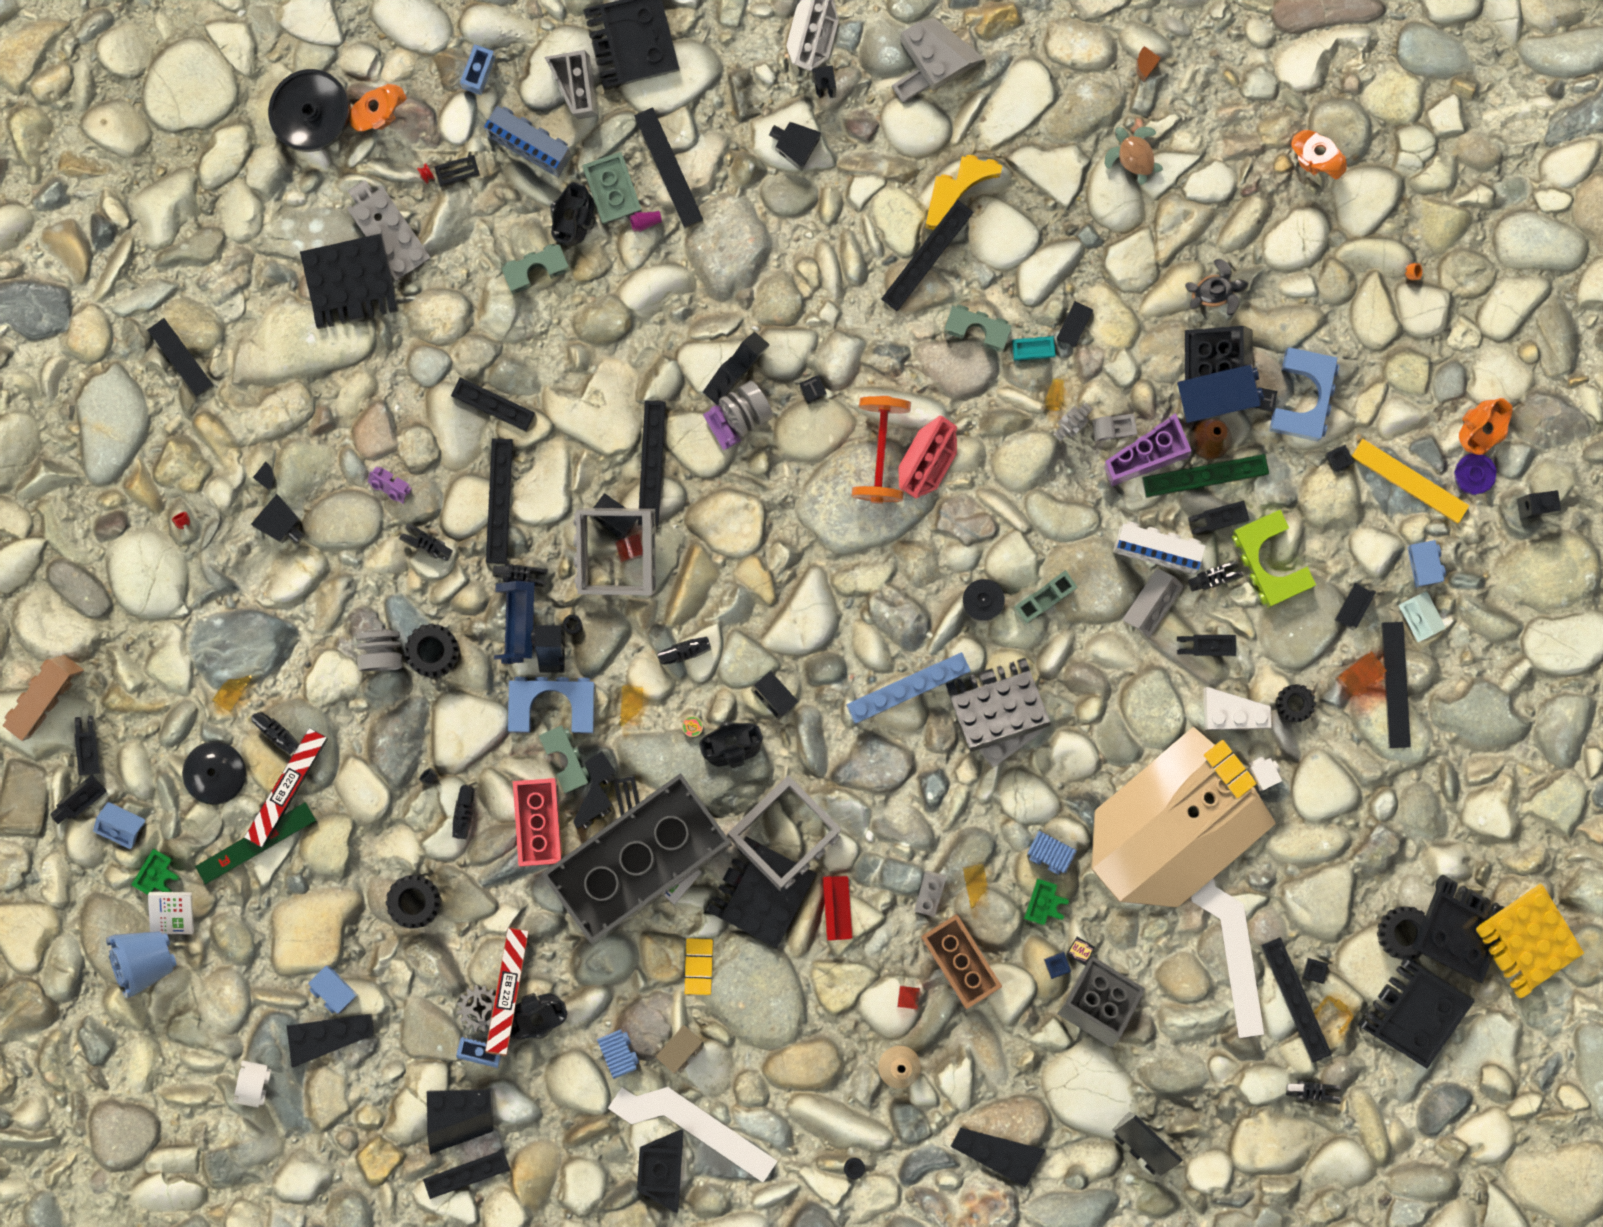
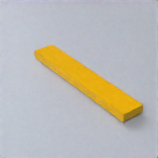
M1364 439L1360 441L1351 456L1354 460L1456 524L1460 522L1469 507L1465 502Z

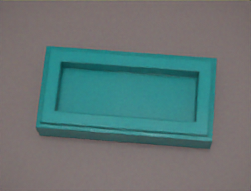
M1054 336L1012 339L1014 361L1056 357Z

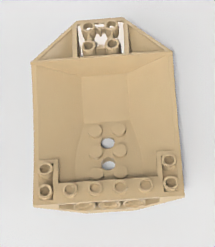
M1194 727L1094 812L1091 870L1119 902L1177 908L1276 824L1254 786L1241 797H1235L1204 757V753L1215 745ZM1205 793L1213 795V804L1205 802ZM1190 806L1198 809L1199 815L1197 818H1191L1188 815V808Z

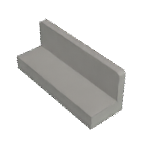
M1156 569L1124 616L1123 621L1135 627L1144 636L1150 638L1184 585L1174 576Z

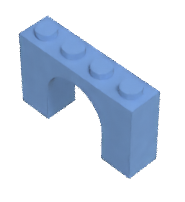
M1290 347L1285 350L1281 371L1303 375L1311 379L1318 390V401L1314 409L1304 413L1276 408L1272 414L1270 432L1317 442L1322 437H1325L1327 425L1324 424L1326 416L1329 417L1331 411V404H1328L1330 396L1333 397L1335 391V384H1332L1333 378L1338 375L1340 364H1336L1337 357Z
M514 677V681H509L508 732L531 733V708L535 699L545 692L556 691L564 694L571 703L572 733L594 734L595 683L590 682V678H577V682L569 681V678L558 677L556 681H548L547 677H535V681H527V677Z

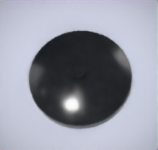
M317 69L300 70L284 78L272 93L268 107L269 123L274 134L285 145L301 152H316L334 144L347 128L351 113L349 96L343 85L331 74Z

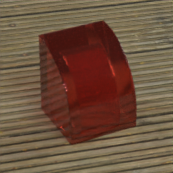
M639 534L615 542L621 563L643 557V547Z
M899 985L896 1007L918 1009L920 988Z

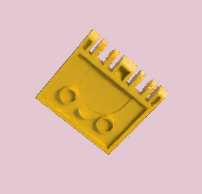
M1542 884L1537 885L1476 928L1479 936L1483 937L1484 944H1489L1498 937L1500 938L1498 942L1489 948V952L1491 955L1494 954L1493 958L1500 970H1504L1505 978H1509L1519 971L1521 972L1520 975L1510 982V986L1514 988L1513 991L1518 998L1525 997L1531 993L1533 988L1584 954Z

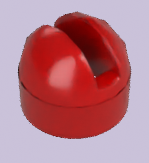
M186 511L178 513L172 518L174 525L178 529H184V525L188 527L190 525V517Z

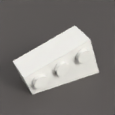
M1209 687L1203 688L1205 731L1271 728V706Z

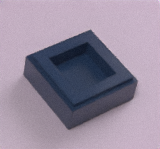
M1064 952L1044 959L1051 979L1071 972Z

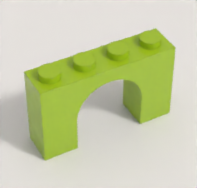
M1281 509L1232 532L1234 536L1231 537L1235 547H1239L1243 554L1240 557L1244 566H1248L1252 573L1249 575L1251 582L1254 586L1257 585L1260 590L1258 596L1263 605L1266 604L1268 608L1316 586L1308 566L1287 576L1277 577L1267 573L1260 565L1258 556L1262 543L1289 529Z

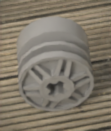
M752 381L738 388L739 397L734 392H730L728 397L724 396L719 400L725 419L741 437L745 436L748 431L755 429L754 422L761 426L773 418V412L766 397Z
M375 629L356 634V640L366 641V643L358 644L357 649L366 650L367 653L357 656L358 671L401 669L402 654L392 652V649L400 647L401 643L391 642L393 639L401 638V633L388 629Z

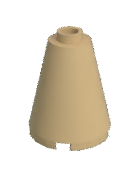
M894 1046L882 1054L878 1069L882 1080L887 1085L893 1088H906L918 1079L921 1063L919 1057L912 1049L905 1046ZM899 1065H904L905 1071L899 1073L897 1071V1067Z

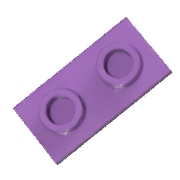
M720 405L710 408V411L703 414L723 451L741 442L738 434L725 419Z
M376 466L373 472L369 474L368 483L374 489L388 494L392 500L403 504L406 495H409L412 490L409 487L410 484L398 477L394 482H391L393 474L382 467L378 468Z

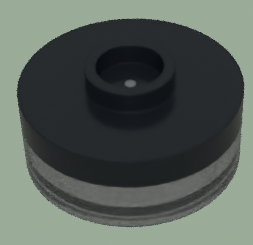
M979 579L970 583L963 594L965 613L970 619L978 623H990L996 620L1002 614L1005 607L1003 590L996 582L989 579Z

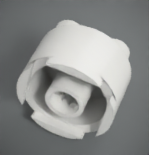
M242 1060L241 1066L245 1068L240 1069L234 1095L239 1097H234L233 1103L258 1108L259 1105L264 1104L267 1090H263V1084H268L271 1069H267L268 1065Z

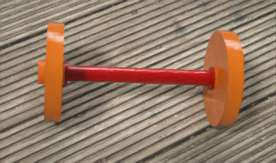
M891 396L861 397L859 400L860 409L880 413L874 486L852 487L851 497L877 504H882L883 502H902L903 491L882 487L888 413H909L911 411V402Z

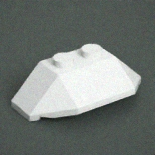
M801 0L797 5L786 45L792 64L811 71L829 59L839 21L833 0Z

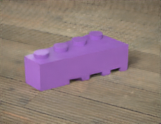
M1176 413L1165 422L1154 427L1146 435L1138 438L1130 446L1125 447L1105 461L1104 469L1111 486L1190 457L1191 448Z

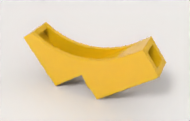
M966 155V157L962 156L957 180L945 174L936 176L925 228L934 230L956 200H959L971 187L985 180L1000 178L1002 165L998 164L999 162L996 160L987 159L982 161L978 160L977 156Z

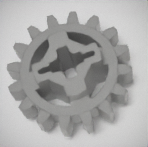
M1087 403L1079 409L1074 406L1057 422L1060 428L1054 435L1060 441L1067 434L1072 438L1089 421L1086 416L1093 409Z
M476 985L473 992L471 989H467V996L461 994L460 997L464 1001L457 1003L458 1006L462 1007V1010L457 1011V1014H463L460 1021H467V1028L473 1025L474 1031H477L479 1027H481L482 1031H486V1025L490 1027L491 1018L487 1021L486 1015L490 1010H493L495 1000L493 995L494 989L488 992L487 986L484 985L482 990H479L478 985ZM482 994L490 997L493 1002L488 1003L485 1001ZM472 996H474V1002L472 1003V1005L470 1007H466L469 999ZM478 1002H480L482 1006L485 1005L486 1009L482 1011V1016L479 1011H475V1007L478 1006ZM468 1014H473L474 1016H476L478 1022H475L472 1019H470Z

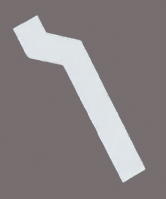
M1213 878L1191 896L1192 902L1221 920L1239 1038L1263 1035L1264 1030L1244 904L1215 887Z
M622 1087L608 1107V1109L630 1124L664 1115L761 1182L765 1181L777 1163L774 1158L669 1087L639 1096L633 1095Z

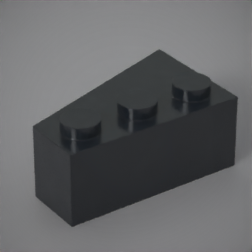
M535 625V630L531 631V642L536 648L539 672L565 673V630L561 625Z

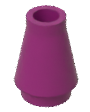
M659 210L655 212H635L634 215L630 216V223L634 232L639 231L641 233L658 223H662V218Z

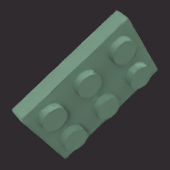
M622 152L582 165L603 225L633 215L635 212H642Z

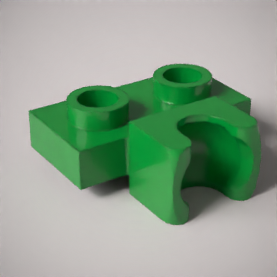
M153 849L131 885L147 895L149 892H153L155 888L162 892H172L166 885L167 880L170 878L180 880L181 877L167 869L173 859Z
M1037 878L1024 919L1041 925H1045L1047 916L1063 920L1064 915L1058 913L1056 908L1059 904H1069V900L1055 895L1058 885Z

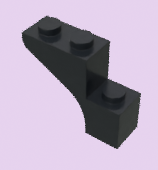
M754 331L740 344L735 353L719 367L702 393L716 405H719L720 398L727 397L746 372L763 356L770 344Z
M602 751L585 762L591 775V787L574 819V825L577 829L582 827L585 830L594 824L592 821L597 816L603 818L612 812L610 808L613 804L600 784L607 785L615 779L613 775L617 772Z

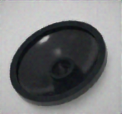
M217 741L206 742L194 748L185 759L182 770L183 782L189 794L196 800L210 805L223 804L236 797L243 788L246 780L245 762L240 753L232 746ZM211 768L215 770L214 776H209L208 774Z

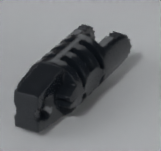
M409 523L405 529L416 536L417 539L404 533L399 537L401 541L436 559L438 557L448 561L453 553V550L445 546L443 541L436 539V537L425 533Z
M1235 560L1200 572L1196 577L1189 579L1188 583L1192 592L1201 589L1205 591L1212 587L1214 588L1240 579L1244 575L1242 571L1226 574V572L1238 568V561Z
M505 564V567H493V577L502 578L503 582L535 583L534 586H546L545 581L532 579L531 574L547 575L548 569Z
M707 636L694 638L671 645L672 647L660 651L657 656L660 664L664 666L675 662L680 663L710 651L711 645Z
M261 711L252 715L251 720L253 724L276 746L289 754H292L299 745L297 740L274 718H270Z
M465 784L460 788L453 817V838L467 839L475 805L473 803L475 796L473 786Z
M1298 1081L1297 1084L1288 1083L1286 1086V1095L1297 1097V1100L1341 1104L1340 1097L1325 1095V1092H1340V1085Z

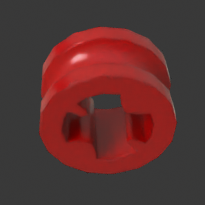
M425 163L422 168L418 167L417 170L424 182L428 184L429 180H435V177Z

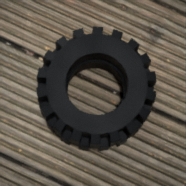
M429 623V625H421L418 629L415 628L412 631V635L408 636V641L404 647L406 649V652H404L405 657L412 669L428 678H438L441 675L448 674L449 670H453L455 663L459 659L458 654H460L459 644L455 636L447 628L439 624ZM428 639H438L444 645L442 658L435 663L425 662L420 655L422 644Z
M408 875L399 878L390 886L391 889L387 892V901L385 902L388 908L387 912L394 922L402 927L415 929L425 927L434 921V918L439 913V907H441V896L438 893V888L432 881L422 876ZM411 889L421 891L426 899L423 911L415 915L405 912L401 904L404 893Z
M1405 906L1396 907L1393 910H1389L1386 915H1383L1382 921L1378 923L1377 927L1379 928L1377 937L1380 938L1378 942L1380 946H1383V950L1389 953L1391 957L1402 960L1405 956L1412 959L1421 957V953L1412 949L1414 942L1408 946L1399 944L1395 938L1394 931L1400 921L1407 920L1415 926L1417 937L1425 918V913L1422 910H1417L1415 907Z

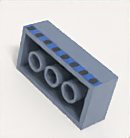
M496 106L484 126L487 137L559 178L571 158L569 147H567L568 144L560 138L556 140L549 136L550 133L541 127L539 129L531 126L532 123L526 118H517L509 108Z

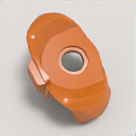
M386 84L365 93L351 108L349 122L352 128L357 131H366L371 128L382 130L396 119L393 113L394 110L407 99L403 89L394 84ZM370 102H378L379 108L377 111L372 112L370 110Z
M1311 130L1300 131L1293 137L1291 142L1292 148L1299 156V165L1314 176L1318 172H1325L1336 180L1346 172V157L1330 139ZM1317 147H1324L1326 150L1325 154L1319 156L1314 153Z
M1504 398L1486 400L1481 402L1475 409H1470L1462 418L1465 423L1459 431V440L1465 451L1476 455H1483L1491 447L1507 438L1508 425L1513 411L1512 405ZM1487 422L1493 426V431L1490 434H1485L1482 429Z

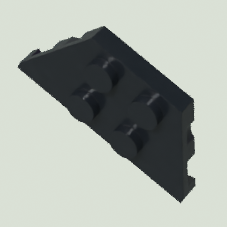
M684 1129L640 1146L637 1191L669 1208L674 1213H678Z

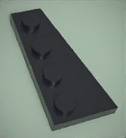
M372 1014L287 1025L291 1067H296L375 1035Z
M961 1127L950 1147L1025 1188L1045 1152V1149Z

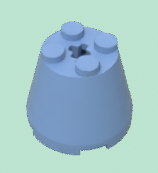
M160 931L116 934L106 937L107 946L111 945L108 955L118 985L125 989L122 992L125 998L137 995L173 972V967L177 966L174 955L169 953L167 946H170V941L166 933L162 934Z

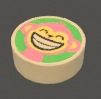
M689 716L684 719L682 730L689 737H697L703 730V723L700 718Z

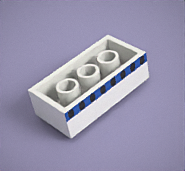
M1134 522L1123 523L1119 528L1113 553L1190 574H1195L1199 570L1205 545H1201V541L1192 538L1186 541L1180 539L1181 536L1174 533L1164 535L1160 533L1159 529L1148 527L1147 530L1139 528V524Z

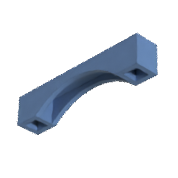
M961 652L846 704V707L856 725L913 697L970 673L971 670Z

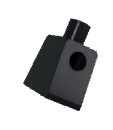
M789 122L785 130L774 125L769 136L778 141L775 151L802 171L821 138V132Z
M1558 490L1528 494L1517 499L1520 519L1556 515L1561 512Z
M278 494L272 498L251 523L253 527L282 544L287 538L298 544L304 537V534L297 529L301 520Z

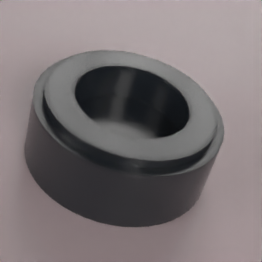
M852 1157L845 1162L844 1172L847 1177L858 1179L863 1176L865 1165L861 1159Z

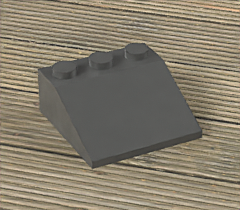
M1091 955L1057 1014L1112 1047L1120 1039L1145 988Z

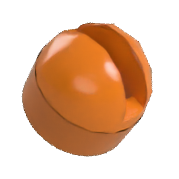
M1419 263L1409 264L1405 268L1407 270L1405 276L1408 279H1421L1423 270Z

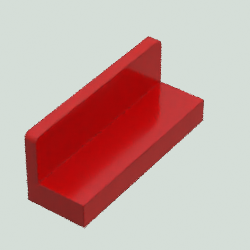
M848 876L823 877L827 941L852 939Z

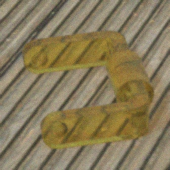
M1325 996L1315 1009L1314 1014L1317 1015L1328 1000L1331 1001L1333 1006L1342 1013L1345 1012L1349 1015L1348 1019L1338 1030L1341 1034L1354 1018V1014L1347 1009L1348 1006L1341 1000H1336L1332 996Z

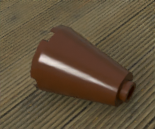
M1206 418L1198 421L1190 433L1192 448L1197 455L1205 459L1219 458L1231 446V431L1222 420L1217 418Z

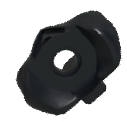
M576 182L570 183L564 189L561 196L550 206L552 237L555 241L565 246L581 243L588 229H593L596 217L593 214L595 203L585 185ZM569 209L574 210L572 220L564 218V213Z
M725 721L716 730L705 735L700 740L699 746L702 756L712 765L717 767L730 765L731 768L743 766L745 764L744 760L758 754L763 735L760 727L756 724ZM728 736H734L737 739V743L727 746L725 739Z
M531 993L523 996L522 1002L515 1006L510 1037L517 1040L545 1038L554 1028L563 1024L566 1020L568 1013L565 1003L559 997L550 993L539 996ZM540 1014L543 1017V1022L540 1025L532 1024V1015Z

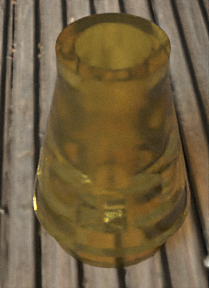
M1052 379L1044 400L1046 409L1052 411L1062 410V406L1065 405L1064 380Z

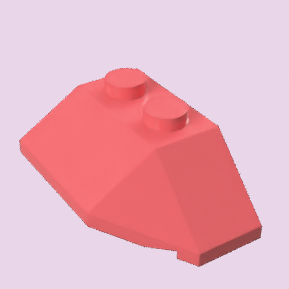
M940 415L918 431L899 465V488L917 499L938 488L957 454V426Z

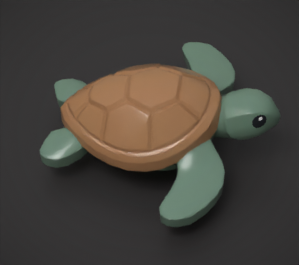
M1116 127L1115 136L1118 142L1121 143V146L1108 150L1104 162L1106 168H1111L1114 161L1120 158L1125 169L1138 174V183L1140 185L1146 182V175H1150L1152 171L1155 173L1161 172L1163 170L1162 165L1154 162L1153 150L1144 140V138L1154 136L1156 131L1151 127H1140L1130 137L1124 128Z

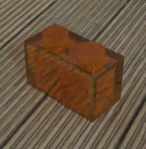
M1370 651L1335 677V679L1350 698L1355 695L1359 698L1368 691L1366 687L1369 684L1373 683L1376 685L1385 677L1382 674L1387 670L1374 653Z

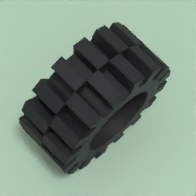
M1295 684L1284 687L1278 693L1279 696L1276 697L1277 704L1275 706L1278 708L1277 713L1282 715V718L1288 720V722L1305 721L1315 711V695H1312V691L1304 685ZM1293 695H1297L1303 700V707L1298 712L1292 711L1288 706V700Z

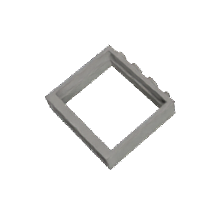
M580 508L576 510V513H574L575 520H573V524L576 526V534L574 535L573 542L574 547H577V555L574 556V567L577 568V576H575L574 583H576L578 594H655V509ZM587 516H642L643 586L589 585Z
M788 775L727 833V837L781 891L784 887L788 889L796 881L794 877L798 873L803 875L811 867L809 863L814 858L816 860L821 858L826 852L824 848L829 843L832 846L841 837L839 834L842 829ZM790 788L831 831L781 879L740 835Z

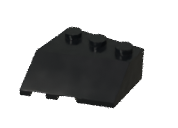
M493 1088L427 1091V1137L430 1154L494 1131Z

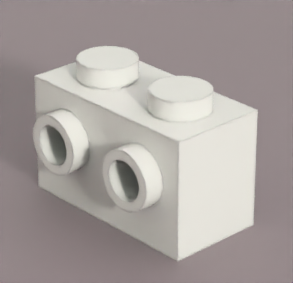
M1264 757L1258 758L1250 762L1251 767L1246 769L1257 783L1254 786L1257 792L1282 781L1278 774L1281 772L1277 762L1275 760L1272 761L1271 758L1266 760Z

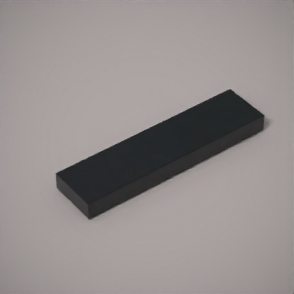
M165 318L147 329L196 397L213 386L211 380Z
M461 377L451 394V397L527 432L536 414Z
M503 1149L423 1179L429 1199L504 1173L511 1170Z

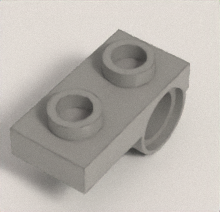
M1134 414L1115 417L1105 416L1092 420L1095 442L1137 435Z
M928 870L925 871L914 909L915 912L935 917L947 876Z

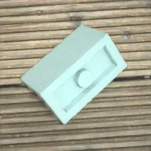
M1427 591L1399 605L1417 642L1446 628Z

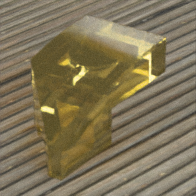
M248 675L244 678L228 679L214 696L212 702L231 713L252 677Z
M622 685L620 726H624L642 709L644 686Z
M983 863L962 867L971 909L976 906L979 898L987 890L986 887L988 885Z

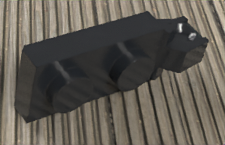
M92 774L61 799L56 805L57 808L50 815L57 824L65 818H76L106 793L107 790Z

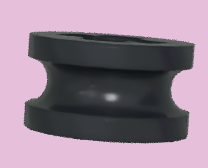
M568 615L563 621V627L566 632L576 634L582 628V621L576 615ZM570 619L578 621L575 630H571V627L567 628Z

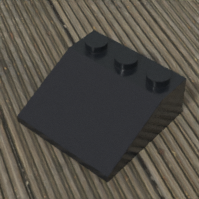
M1246 326L1185 330V380L1253 364L1252 329Z
M1128 1112L1112 1129L1115 1133L1113 1137L1122 1146L1126 1143L1131 1148L1129 1153L1137 1160L1142 1158L1147 1163L1144 1167L1153 1175L1157 1173L1161 1176L1183 1161L1137 1115Z

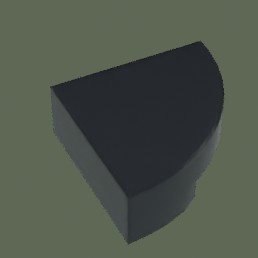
M265 461L253 478L271 491L274 485V473L271 466Z

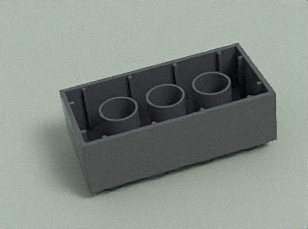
M680 773L541 873V875L589 942L596 945L732 846V843Z

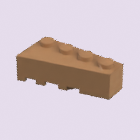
M66 655L46 659L40 667L42 671L28 683L30 687L27 692H23L18 697L16 707L9 710L5 715L6 721L2 726L21 741L29 739L46 719L47 715L45 712H50L59 702L57 697L66 690L68 691L73 685L70 682L75 675L80 676L84 671L83 668Z

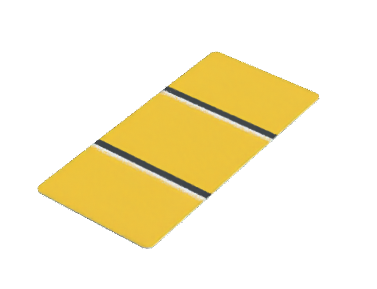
M1221 740L1204 753V757L1236 798L1241 797L1257 784L1224 740Z
M686 939L685 994H711L712 939Z

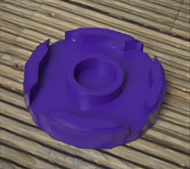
M1471 453L1461 458L1456 464L1454 478L1462 491L1471 495H1479L1490 490L1494 485L1497 472L1493 461L1486 455Z

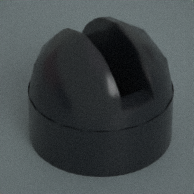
M428 768L420 775L419 780L426 786H434L433 782L438 781V775L432 768Z

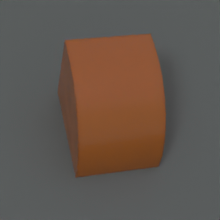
M1145 46L1141 49L1136 61V72L1143 82L1147 80L1161 57Z

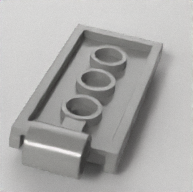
M363 180L348 190L356 205L353 207L349 206L347 209L366 237L382 234L391 274L398 281L431 259V257L383 186H379V189L373 192L367 181ZM375 214H381L382 219L376 221L374 219Z

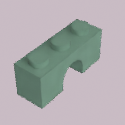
M554 244L547 245L543 248V251L537 254L535 252L528 253L524 256V259L517 262L516 260L509 261L504 264L505 267L501 268L512 295L531 287L528 276L530 271L536 267L546 269L551 279L570 271L559 244L556 246Z
M963 305L952 306L943 333L963 339L965 332L970 327H979L985 333L983 346L1003 353L1012 327L1008 325V321L1001 318L996 320L988 318V314L977 311V313L968 311L969 308Z
M1065 570L1041 589L1014 606L1013 610L1025 626L1078 587Z
M561 725L539 735L548 756L558 752L567 756L568 765L566 769L556 774L565 794L589 784L587 779L591 777L586 766L581 767L579 759H582L577 747L573 748L570 740H573L568 728L564 729Z

